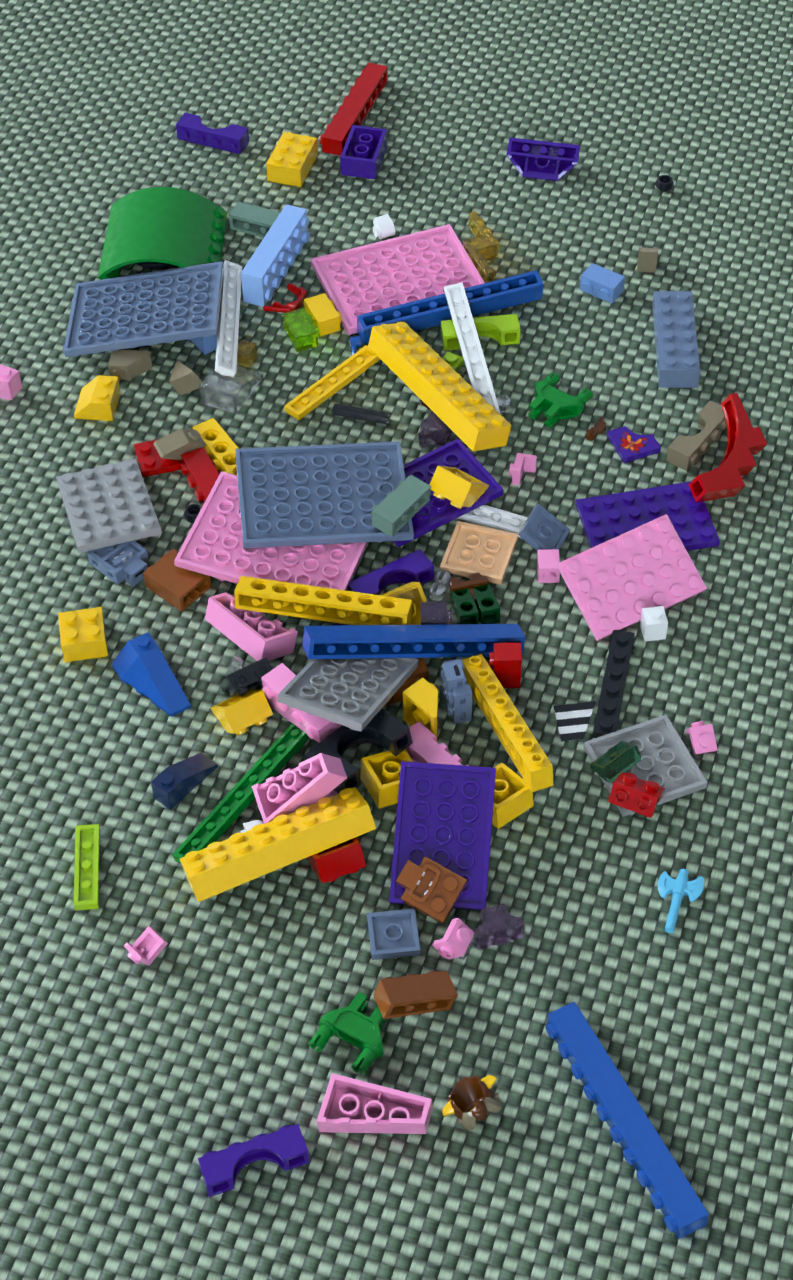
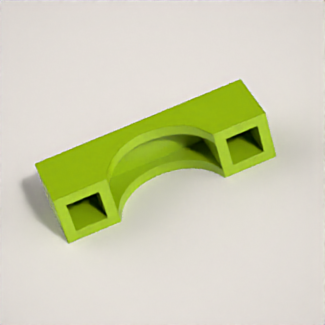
M517 314L473 318L478 337L492 338L500 345L520 344L521 329ZM453 320L441 321V340L444 351L461 349Z

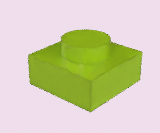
M447 351L442 357L456 372L464 365L463 357Z

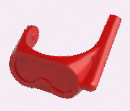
M289 283L287 289L294 293L298 299L287 303L286 306L275 301L272 306L264 305L263 311L295 314L304 303L308 291L302 287H297L293 283Z

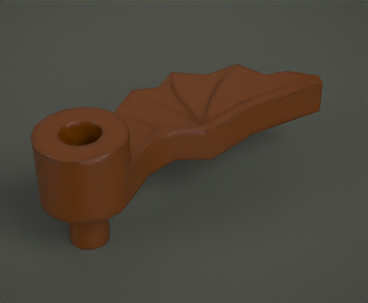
M602 417L594 424V427L587 431V440H594L596 434L603 433L606 430V422Z

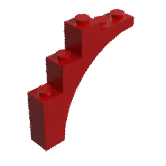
M738 393L730 394L721 403L728 430L727 448L722 462L712 471L699 474L688 484L696 503L736 496L745 487L741 476L747 475L756 466L752 455H757L767 445L760 427L753 428Z

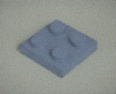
M537 504L518 535L537 551L560 549L570 529L540 504Z
M415 908L367 913L372 960L420 955Z

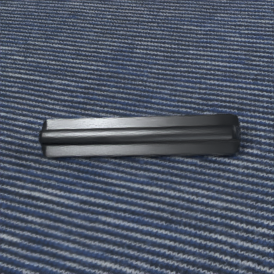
M337 403L334 404L332 409L333 415L381 424H389L391 418L388 412Z

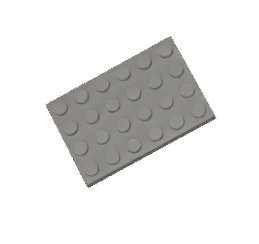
M136 459L106 464L102 467L84 469L83 471L66 473L56 477L78 553L162 534Z
M415 658L312 659L278 694L277 702L361 732L418 668L419 660Z

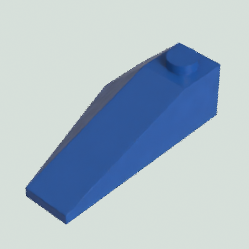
M149 632L129 640L111 663L120 680L126 685L130 684L140 695L144 694L151 699L154 705L171 717L191 708L190 702Z

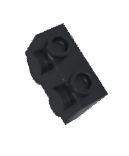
M267 657L227 675L220 683V687L223 693L229 691L231 696L237 693L239 696L251 691V686L256 684L258 687L263 686L261 677L273 669Z

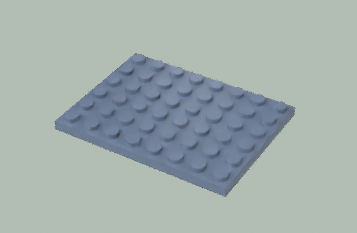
M223 262L77 283L75 285L63 350L65 357H77L85 354H97L105 351L136 348L145 345L152 346L159 343H172L179 340H191L217 335L224 272Z
M400 442L235 449L243 548L414 539L412 518L393 537L372 526L371 512L374 506L380 504L389 492H393L398 484L406 479Z

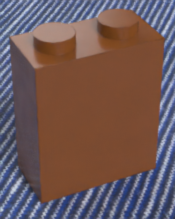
M172 549L154 565L148 567L143 575L146 588L182 612L212 587L211 577L175 566L174 560L178 551Z

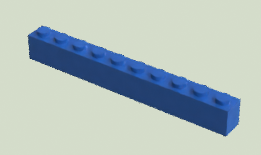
M537 270L464 289L473 317L542 299L544 283ZM445 293L357 315V332L363 345L369 343L372 326L405 322L415 332L441 325L443 320H452Z
M518 624L305 626L302 646L308 659L472 657L482 654L483 657H489V652H494V643L503 642L521 643V654L523 655L526 637Z
M575 1001L548 1013L546 1031L551 1039L555 1038L563 1059H568L574 1077L577 1080L580 1079L584 1085L583 1089L586 1097L590 1101H594L601 1121L607 1122L612 1139L615 1143L621 1145L625 1160L636 1169L639 1183L642 1187L646 1186L649 1190L652 1204L657 1210L660 1209L665 1216L664 1221L668 1230L674 1232L678 1239H681L706 1226L709 1213Z

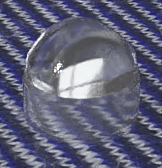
M505 394L499 395L496 399L500 411L506 412L510 410V397Z
M433 582L429 588L430 598L436 601L444 599L446 596L445 585Z
M235 655L230 661L227 671L230 673L246 667V663L242 658Z

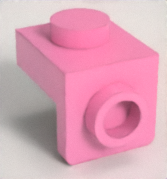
M517 453L514 464L511 463L509 468L512 484L520 485L524 471L536 472V455Z
M705 721L691 723L692 727L686 729V734H690L693 754L698 755L718 751L713 724L705 725Z
M459 918L452 919L443 939L435 940L432 946L446 959L462 957L475 932Z
M148 926L133 945L127 942L124 947L129 951L128 957L136 964L142 962L150 966L167 946L168 942L154 928Z

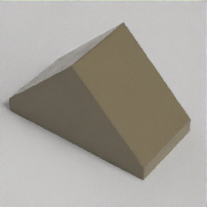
M639 247L637 272L656 273L658 248Z
M179 361L175 364L169 383L180 395L205 385L190 368Z

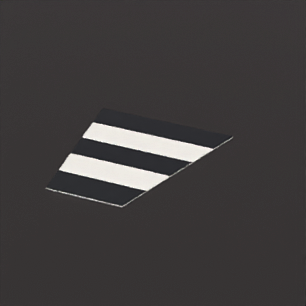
M596 701L554 706L561 742L584 739Z

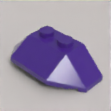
M509 137L507 157L524 178L559 181L578 164L580 145Z

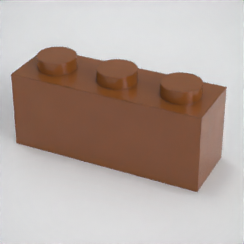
M430 971L425 974H408L396 978L386 977L380 980L373 994L383 1019L450 1010L458 996L448 971Z

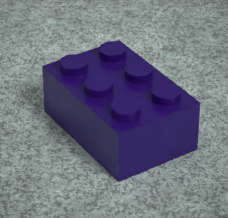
M352 125L340 157L341 175L376 179L387 149V129Z

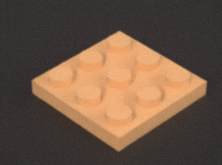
M458 521L440 564V570L467 578L471 574L479 572L482 577H487L490 583L502 585L518 542V534Z

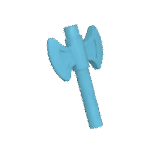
M680 869L676 879L671 878L666 871L660 875L658 880L660 896L666 898L671 893L673 896L664 929L665 932L674 933L684 895L689 897L690 902H694L702 894L704 889V878L702 876L688 881L689 871L686 869Z

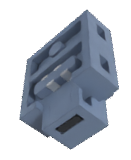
M129 541L87 552L89 564L117 585L122 581H126L134 587L144 579L143 573L148 568L146 563L149 562L148 552L136 541Z
M462 659L445 661L442 664L440 673L442 698L447 700L448 716L452 715L454 724L472 721V690L470 684H467L463 672L464 665Z

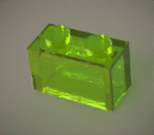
M304 308L282 314L283 328L296 352L318 346V338H320L319 329L313 325L312 316L308 315Z

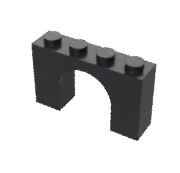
M382 708L361 732L351 730L349 727L342 725L314 748H311L304 757L307 760L323 753L340 758L347 775V779L334 789L337 793H340L343 789L358 788L362 784L358 769L342 757L343 753L350 746L358 742L371 741L380 744L390 753L397 756L409 747L413 741L409 727Z

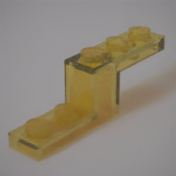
M476 211L469 213L468 227L475 237L463 240V247L484 282L488 283L492 282L493 278H495V272L488 265L487 261L498 258L500 244L493 237L490 228H487L484 224L483 218L479 217Z

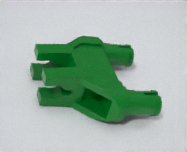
M554 372L549 373L544 380L535 383V399L529 404V409L532 411L528 413V417L535 420L543 412H546L545 417L548 419L544 422V425L550 428L559 420L573 418L581 414L584 410V405L593 397L592 391H587V388H583L576 397L554 388L560 381L559 375H554Z
M358 992L349 1006L330 1011L321 1017L319 1029L308 1044L314 1050L318 1047L316 1049L317 1052H322L330 1038L336 1036L361 1049L362 1052L351 1068L356 1073L361 1070L359 1074L365 1076L373 1061L381 1058L384 1054L380 1030L387 1019H383L378 1006L370 1017L364 1015L363 1013L368 1007V1003H366L368 996Z

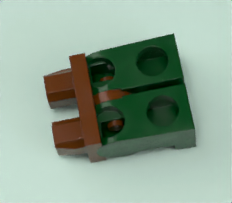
M478 572L471 574L468 581L462 582L460 577L450 579V601L455 610L458 624L500 623V606L487 577H482Z

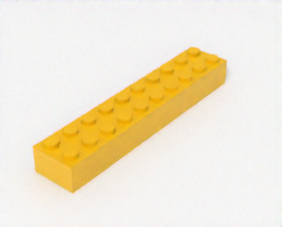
M398 322L395 324L372 326L368 347L472 451L506 446L512 425L415 333L407 323Z

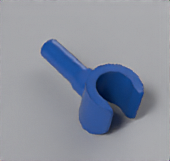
M360 336L350 338V348L353 355L357 352V348L362 347Z

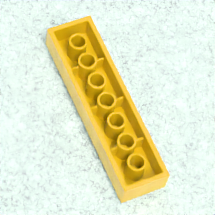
M355 787L346 788L337 795L321 798L315 804L299 807L293 813L279 815L271 822L257 824L251 830L244 833H235L229 839L222 842H213L207 848L191 851L185 857L180 858V862L187 881L197 901L200 902L375 830L376 826L366 800Z

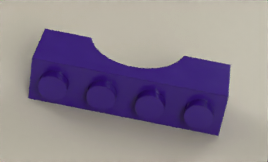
M184 113L176 123L177 139L237 154H241L249 144V130L247 127L231 124L225 128L212 129L202 124L201 116Z
M419 549L396 561L390 562L388 565L373 570L369 574L354 579L348 584V591L380 595L384 588L396 583L420 582L423 585L434 579V565Z
M299 1124L293 1126L285 1125L279 1128L278 1131L269 1134H259L252 1140L243 1143L236 1142L226 1149L205 1153L203 1157L198 1158L200 1171L209 1198L235 1189L237 1175L242 1168L251 1162L258 1160L271 1161L279 1165L284 1171L310 1163L308 1148Z

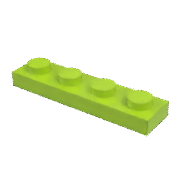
M99 824L78 825L75 827L74 909L75 911L99 909L100 826Z

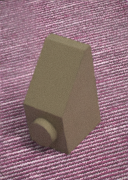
M118 349L112 351L108 363L110 376H117L119 380H131L153 367L151 351Z
M182 428L153 443L162 459L181 460V454L202 448L205 445L197 430Z

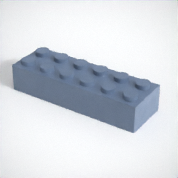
M654 291L652 316L659 388H698L700 362L692 291Z

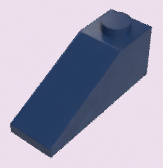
M199 753L167 767L151 781L154 799L171 810L218 767V764L203 753Z

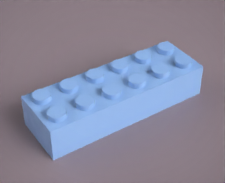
M285 205L241 272L243 302L264 307L272 299L274 291L279 288L283 277H286L288 269L295 262V258L302 252L304 244L309 241L307 209Z

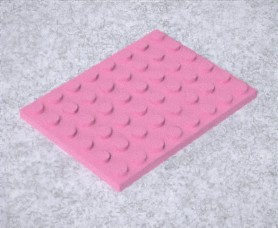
M450 224L311 259V265L329 300L332 299L336 311L341 313V323L348 335L358 333L357 315L444 294L445 286L463 282L464 288L485 283Z
M221 471L180 548L174 564L177 567L238 584L241 576L347 591L348 584L353 578L368 542L243 548L237 476Z

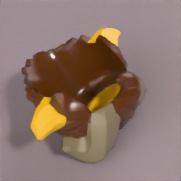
M478 1075L460 1078L459 1082L455 1083L451 1094L448 1095L449 1102L442 1109L443 1116L454 1114L458 1118L456 1122L461 1124L467 1131L475 1129L476 1121L486 1119L490 1112L498 1113L502 1109V1102L499 1098V1093H493L492 1086L497 1081V1078L493 1075H488L484 1078Z

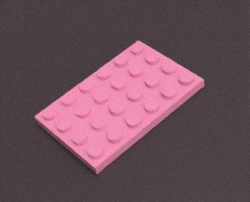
M667 514L556 565L596 641L612 635L613 630H623L640 622L642 608L664 606L665 610L707 589Z

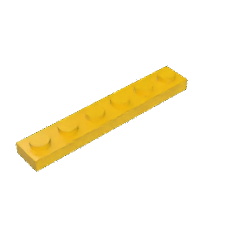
M367 345L284 405L285 412L298 421L377 363L380 358Z

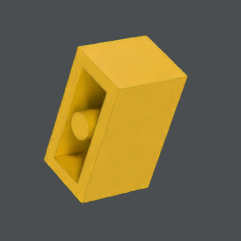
M326 293L304 299L305 315L319 337L340 331L341 313L336 311L332 299L329 300Z

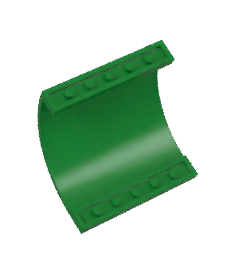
M152 187L140 189L123 196L111 205L98 278L101 280L116 278L119 276L120 267L139 262H160L179 267L221 262L228 212L201 195L179 188Z

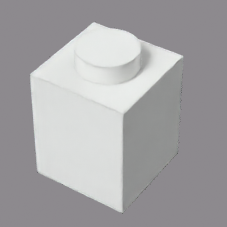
M664 606L642 608L640 627L644 642L666 639L668 620Z

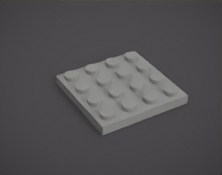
M667 715L584 742L583 748L609 793H611L613 782L621 772L635 774L639 779L654 781L659 786L665 788L663 797L657 805L707 788L708 782ZM617 806L623 817L636 813Z

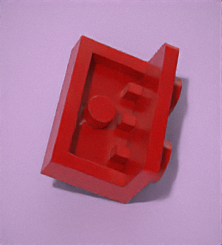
M621 772L613 782L608 801L651 818L654 815L657 803L663 797L665 788L659 786L654 781L639 779L635 774Z

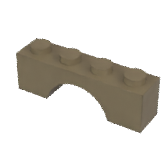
M709 401L701 409L698 427L702 431L693 436L678 435L668 446L667 462L685 471H688L692 465L695 466L698 463L700 456L703 453H707L713 441L716 442L721 432L727 430L726 418L721 405Z

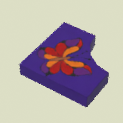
M626 426L607 431V437L623 463L661 452V447L653 434H636Z

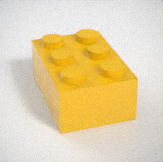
M283 132L266 163L267 181L302 187L318 156L317 138Z

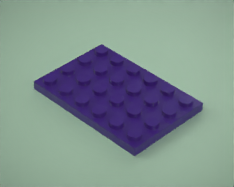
M459 439L405 464V478L413 475L429 485L437 466L456 467L488 484L489 487L471 507H462V509L452 506L450 504L451 501L447 498L443 500L434 496V492L431 490L430 501L412 517L414 539L504 495V489ZM412 540L393 541V543L400 547Z
M690 482L576 500L575 506L590 548L665 514L668 515L687 551L719 546L720 539L704 501L696 503L688 485Z
M401 761L390 904L407 905L401 901V897L406 889L397 885L396 880L408 860L420 866L424 857H427L467 879L468 884L454 909L486 911L496 768Z

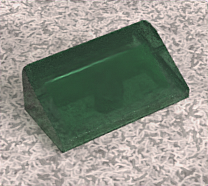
M620 741L592 762L590 768L606 782L611 783L621 772L625 773L638 763L642 757L637 745Z

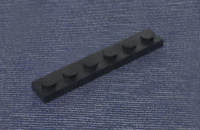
M613 630L593 729V738L617 731L635 633Z

